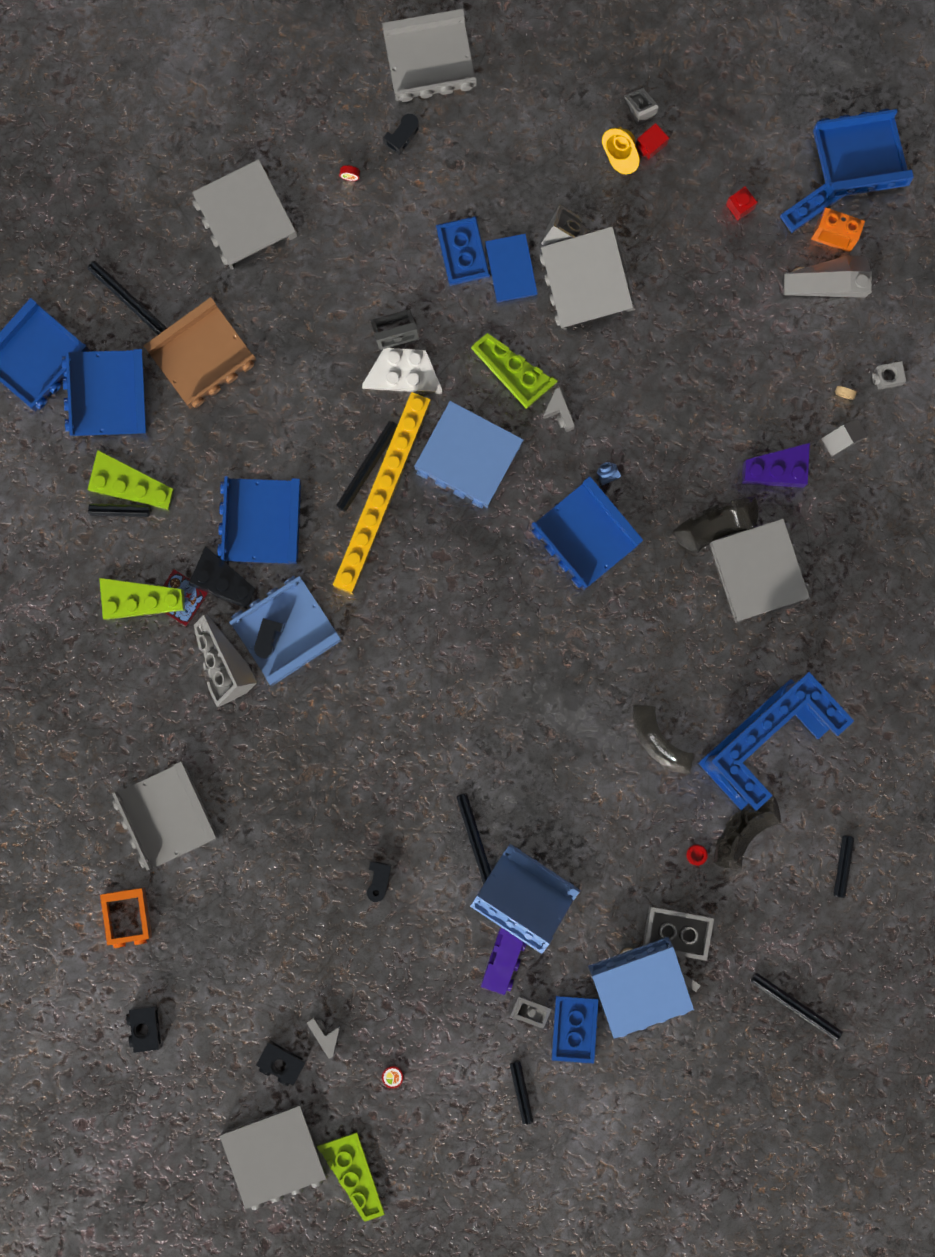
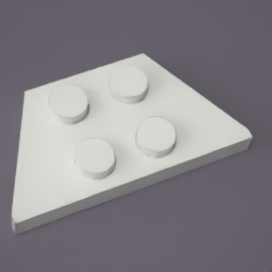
M383 349L362 384L363 389L442 394L441 385L426 350Z

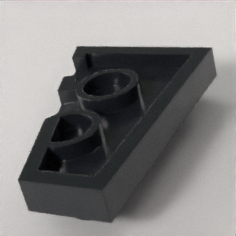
M205 546L189 581V585L247 609L255 588Z

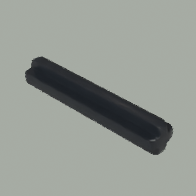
M89 504L88 514L90 516L149 517L150 507L148 505Z
M844 835L842 837L834 887V896L839 898H845L854 845V837Z
M511 1062L510 1069L522 1124L528 1125L533 1123V1116L521 1062Z

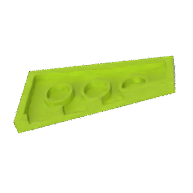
M488 333L471 347L526 409L558 382L553 377L550 378L544 374L538 367H534L525 361L526 359L513 353L509 350V347Z
M97 450L88 491L162 509H170L174 489Z
M99 578L103 620L186 611L183 589Z
M358 1132L317 1145L318 1150L322 1153L330 1169L345 1189L363 1221L366 1222L385 1215Z

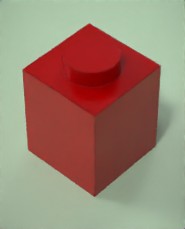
M655 123L637 138L636 149L641 156H646L650 160L668 144L669 137Z
M745 186L730 196L726 205L735 218L740 220L753 211L758 202Z

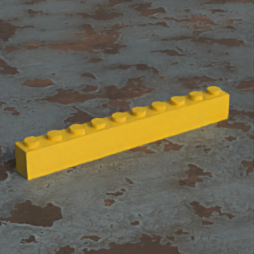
M411 392L333 582L335 588L354 595L430 408L431 399Z

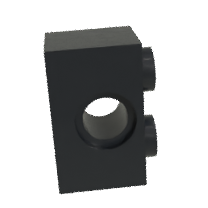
M157 1005L131 1008L129 1014H126V1022L128 1027L131 1026L129 1046L133 1048V1053L162 1048ZM141 1023L146 1024L148 1027V1033L145 1035L141 1034L138 1030V1026Z
M270 1040L256 1066L260 1067L259 1071L267 1076L272 1074L278 1077L277 1081L285 1086L291 1084L293 1086L307 1060ZM279 1059L285 1061L286 1069L278 1070L275 1067V1061Z

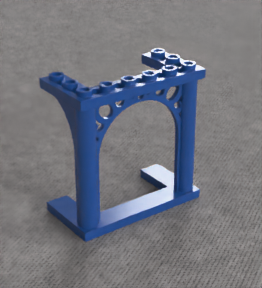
M810 672L806 673L796 683L789 679L698 762L701 768L740 810L749 803L757 811L773 796L743 762L794 715L816 739L821 738L829 729L836 736H839L854 722Z

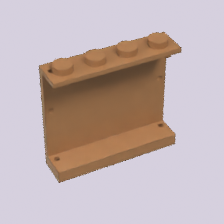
M211 297L143 345L189 408L199 407L204 403V398L208 395L213 396L221 390L222 385L226 382L230 384L238 378L237 374L243 370L245 372L250 370L255 365L254 362L257 361Z

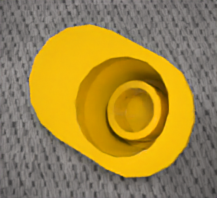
M622 127L607 130L602 136V145L613 168L622 174H631L636 171L640 158L632 132Z

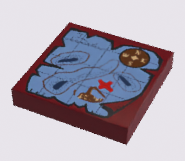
M174 569L162 587L183 589L186 611L169 612L166 614L187 627L209 593L190 586V579Z

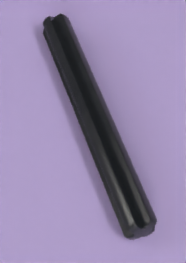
M92 261L88 265L87 269L155 333L159 335L167 329L163 323L96 261Z
M393 421L388 422L337 503L338 509L343 512L348 510L393 438L398 424Z
M466 793L458 795L456 799L484 885L491 873V869Z
M755 973L751 978V983L835 1041H838L842 1036L843 1032L760 974Z

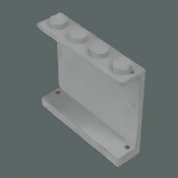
M463 9L382 23L396 101L407 102L414 97L429 98L437 93L446 95L452 93L453 90L461 89V91H468L476 87V77L473 70Z
M259 159L192 192L195 197L192 202L197 211H202L204 217L201 220L206 229H211L213 235L210 238L215 248L220 247L222 253L219 256L224 266L228 264L231 270L234 269L232 264L286 237L289 240L297 237L296 231Z
M613 226L541 247L540 261L542 265L546 266L547 273L544 274L547 286H551L552 293L549 296L552 306H556L555 320L562 329L565 330L568 326L625 310L628 312L636 310L617 232Z
M784 519L710 543L735 623L810 598V586L808 582H804L802 576L804 568L802 563L797 561V547L795 543H791L789 537L791 530L789 524L784 522Z
M183 761L128 788L112 793L114 797L111 799L113 806L116 810H120L122 826L125 830H129L131 835L129 841L133 849L137 848L140 854L137 857L141 867H145L146 870H151L219 838Z
M302 1103L220 1134V1139L245 1209L251 1207L252 1210L263 1207L264 1202L269 1200L272 1203L284 1199L283 1195L299 1194L304 1191V1187L312 1185V1188L322 1185L324 1183L323 1180H326L328 1175L324 1173L303 1114L304 1108Z

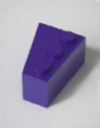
M810 443L745 460L743 463L742 484L804 488L808 484Z
M502 927L499 929L481 987L505 995L506 991H511L514 979H511L513 971L518 970L521 959H518L520 951H524L526 943Z

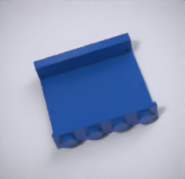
M142 349L92 352L66 351V356H62V369H66L67 377H63V390L68 392V398H64V411L69 413V419H65V432H69L70 436L146 434Z
M225 476L224 481H221L220 493L224 494L223 502H220L219 513L223 515V521L219 523L218 528L219 535H222V543H218L217 552L218 556H221V560L229 562L298 564L301 480L297 478H291V481L231 479Z
M590 476L583 481L582 485L531 525L533 535L538 540L542 538L547 544L545 549L551 556H557L560 560L558 562L559 566L564 572L569 571L573 576L571 578L573 583L578 588L582 586L584 590L643 542L641 536Z

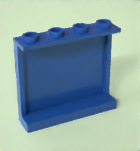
M886 108L874 113L862 112L855 116L843 115L836 119L823 118L817 121L813 133L829 199L910 185L914 176L912 170H907L895 121L897 109L890 110Z
M30 298L0 331V382L36 412L47 404L48 400L46 399L51 394H55L61 388L63 377H67L66 369H62V356H66V351L89 352L90 349Z

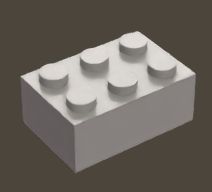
M649 906L642 946L669 937L676 955L707 961L714 918Z

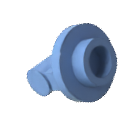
M605 462L597 470L602 486L621 477L617 465L614 463Z

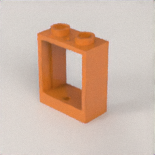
M825 207L816 223L811 240L850 253L860 238L865 221Z
M145 887L100 894L107 945H113V948L125 947L126 942L134 941V945L147 943V939L152 938ZM138 897L143 934L114 938L109 902Z

